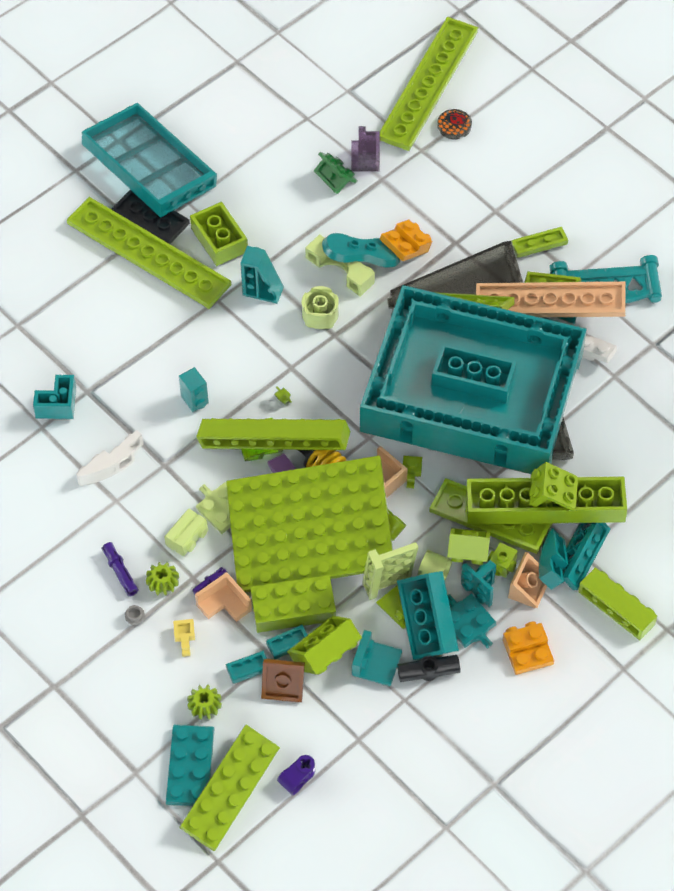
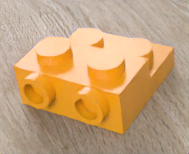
M409 219L397 223L395 229L382 233L380 236V240L402 261L428 253L433 242L429 234L423 233L419 225L411 222Z
M531 621L525 624L523 628L517 629V627L513 626L503 633L502 641L515 675L554 665V658L548 646V638L542 623L536 624L535 621Z

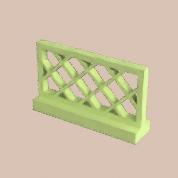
M416 542L378 555L376 549L368 552L362 584L369 600L377 598L380 589L397 584V580L412 576L418 551Z

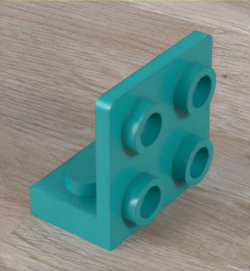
M364 630L352 663V676L391 686L402 650L374 642L372 640V632Z

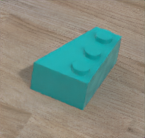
M247 246L241 260L243 296L278 304L284 286L264 249Z

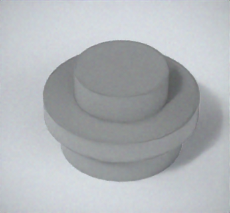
M132 605L125 611V619L131 625L140 624L145 618L144 610L137 605Z

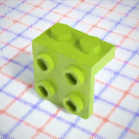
M548 462L532 471L529 505L537 507L548 499L570 510L576 507L578 477Z

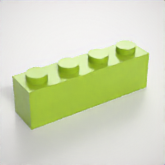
M595 567L580 582L578 592L638 640H641L655 626L657 615L654 610L644 606L636 596L626 592L622 585L612 581L604 571H600Z

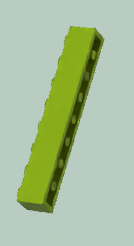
M211 418L202 419L196 437L202 449L346 450L351 431L346 420Z

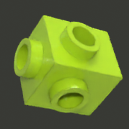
M500 542L495 552H490L487 562L491 560L496 564V576L507 578L509 572H514L517 566L518 550Z

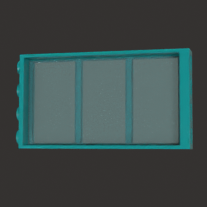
M135 103L82 131V145L160 217L216 187L217 173L139 103Z

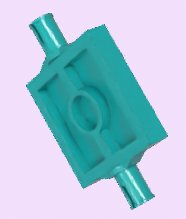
M472 593L456 602L451 594H448L457 640L464 648L479 640L486 649L489 646L491 647L493 642L486 635L489 630L497 625L493 617Z

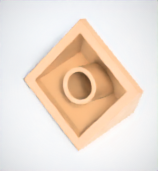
M525 552L511 581L508 598L537 608L547 586L539 579V563L528 552Z

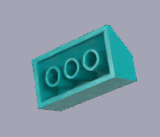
M443 571L397 580L413 660L421 659L425 656H436L459 651Z

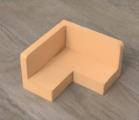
M379 446L377 448V456L380 455L385 493L386 498H388L407 481L408 469L383 447Z
M227 572L195 594L196 606L208 619L225 608L237 622L252 611L250 597Z

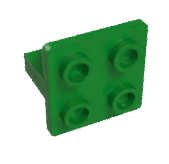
M319 152L318 155L322 158V161L313 171L334 193L339 194L349 181L353 183L358 181L354 177L355 173L343 166L344 162L338 157L334 158L330 153L324 154Z

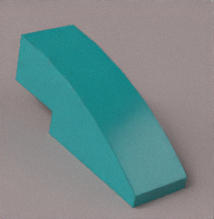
M553 528L546 537L539 560V579L551 590L564 582L562 569L568 566L565 539Z

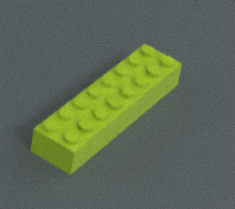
M624 476L578 477L576 507L573 510L548 499L537 507L529 505L531 478L467 479L468 524L626 522L627 499Z

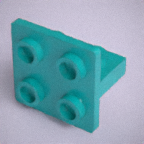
M490 560L486 564L480 565L476 572L468 564L464 563L462 565V587L468 592L471 591L479 603L485 604L488 607L492 605L493 600L492 585L495 583L496 564Z

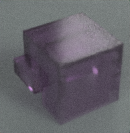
M359 126L358 140H351V170L379 171L380 131H366V126Z

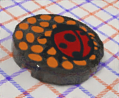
M450 109L441 113L438 117L437 128L442 136L456 140L463 136L466 137L471 132L472 120L466 112L459 109Z

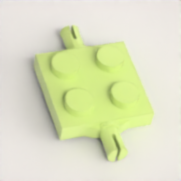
M226 482L213 491L203 484L199 490L206 497L196 505V509L223 534L231 528Z

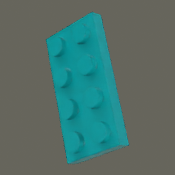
M173 725L166 805L193 806L211 778L214 727Z

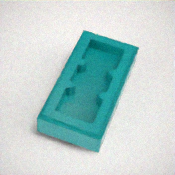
M300 625L266 640V645L275 660L287 655V651L308 634L303 625Z
M264 650L226 664V669L233 684L263 673V661L267 659Z

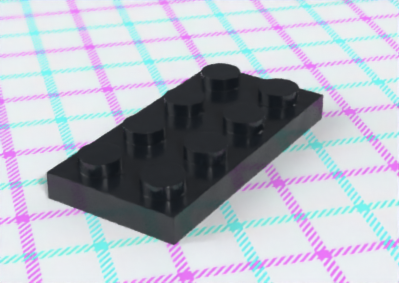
M131 189L111 208L114 212L168 244H171L190 224L188 218L174 210L160 217Z

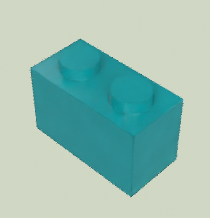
M195 367L179 375L181 397L192 412L203 409L209 404L207 382Z

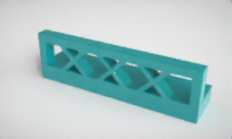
M580 523L566 548L567 559H569L568 566L562 569V571L566 569L563 574V580L572 590H579L580 582L586 577L611 530L606 523Z

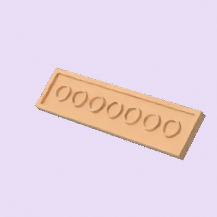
M625 282L476 283V295L514 297L515 304L508 310L535 317H625Z

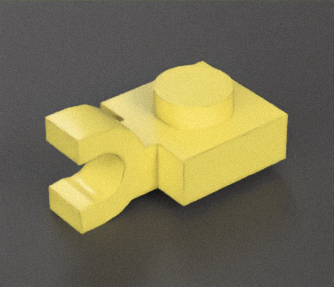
M193 619L173 621L175 642H181L182 656H191L189 641L195 640Z

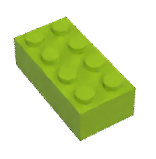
M330 575L250 587L257 633L293 628L300 625L324 623L331 616H336Z

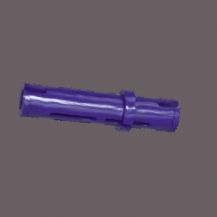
M112 542L104 544L101 549L107 557L108 565L116 573L127 596L131 597L137 594L139 589L125 567L123 557L117 553Z

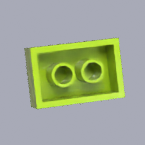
M222 201L190 215L191 230L216 266L244 254L248 246V239Z
M451 528L447 558H451L453 562H463V559L471 560L472 564L483 565V562L488 561L490 532Z
M331 616L287 652L293 661L305 662L304 672L319 675L327 670L329 664L340 660L344 652L355 648L358 645L357 642L362 637L350 618Z

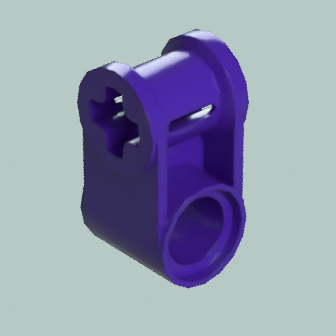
M309 755L300 756L289 768L279 775L277 782L291 795H295L315 775L314 759Z

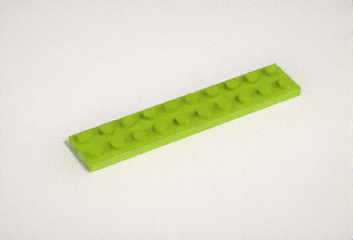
M450 17L445 19L377 135V140L410 151L478 33V27Z
M88 197L67 219V224L208 309L232 285L231 280L91 197Z

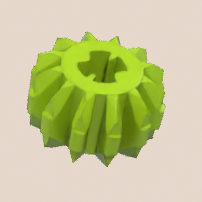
M158 562L157 567L151 565V570L146 572V584L149 586V590L151 592L155 591L157 595L163 592L165 596L168 590L174 592V587L179 585V573L176 571V567L174 565L169 566L168 562L164 565Z
M199 684L198 691L192 689L191 695H188L187 701L189 703L187 707L188 710H192L193 717L199 715V719L202 720L204 716H207L210 720L211 714L217 716V709H221L222 703L220 701L222 698L220 694H217L216 688L210 690V686L207 685L202 689V686Z

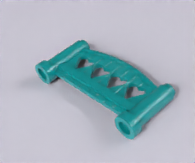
M655 255L642 257L640 259V266L568 271V265L564 261H556L549 266L550 274L581 277V282H614V280L625 282V304L644 298H649L652 303L661 301L662 292L657 270L659 262L658 257ZM632 279H635L643 289L630 291L628 286Z

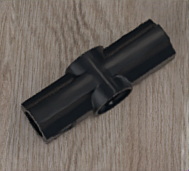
M457 655L438 658L425 656L419 661L397 664L400 682L419 679L432 681L438 676L457 674L461 671ZM425 667H432L433 669L426 670Z

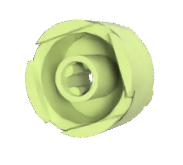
M313 287L311 291L305 292L302 297V318L305 325L315 329L332 328L339 316L338 296L328 287Z
M427 550L418 569L417 576L443 571L444 580H446L453 561L443 555Z

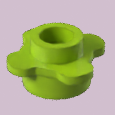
M276 387L278 391L274 395L284 405L288 401L292 403L289 398L291 394L285 388L280 389Z

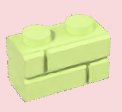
M187 509L164 536L166 546L182 556H185L187 552H192L196 546V541L199 538H204L208 532L207 520L193 510Z

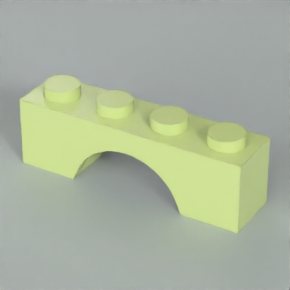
M319 234L305 247L306 259L319 268L326 265H335L344 269L347 273V288L361 297L375 283V272L360 261L342 263L330 259L322 247V241L325 237Z

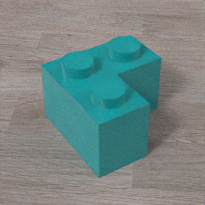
M55 375L54 390L34 391L33 409L36 419H74L76 398L74 375Z

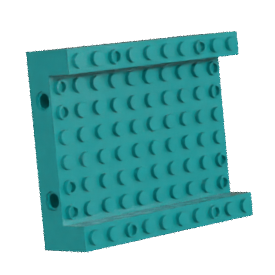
M402 285L360 404V432L531 474L534 469H537L545 462L550 464L552 462L553 449L576 371L579 370L587 329Z

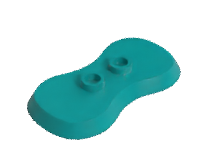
M332 233L322 241L325 254L330 259L338 262H368L385 268L395 267L400 263V259L380 238L359 239L341 233Z

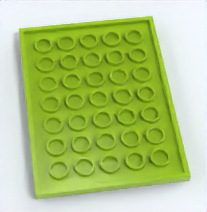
M380 455L226 481L236 581L245 593L251 592L250 587L326 575H330V579L364 574L369 551L376 549L378 555L393 550Z

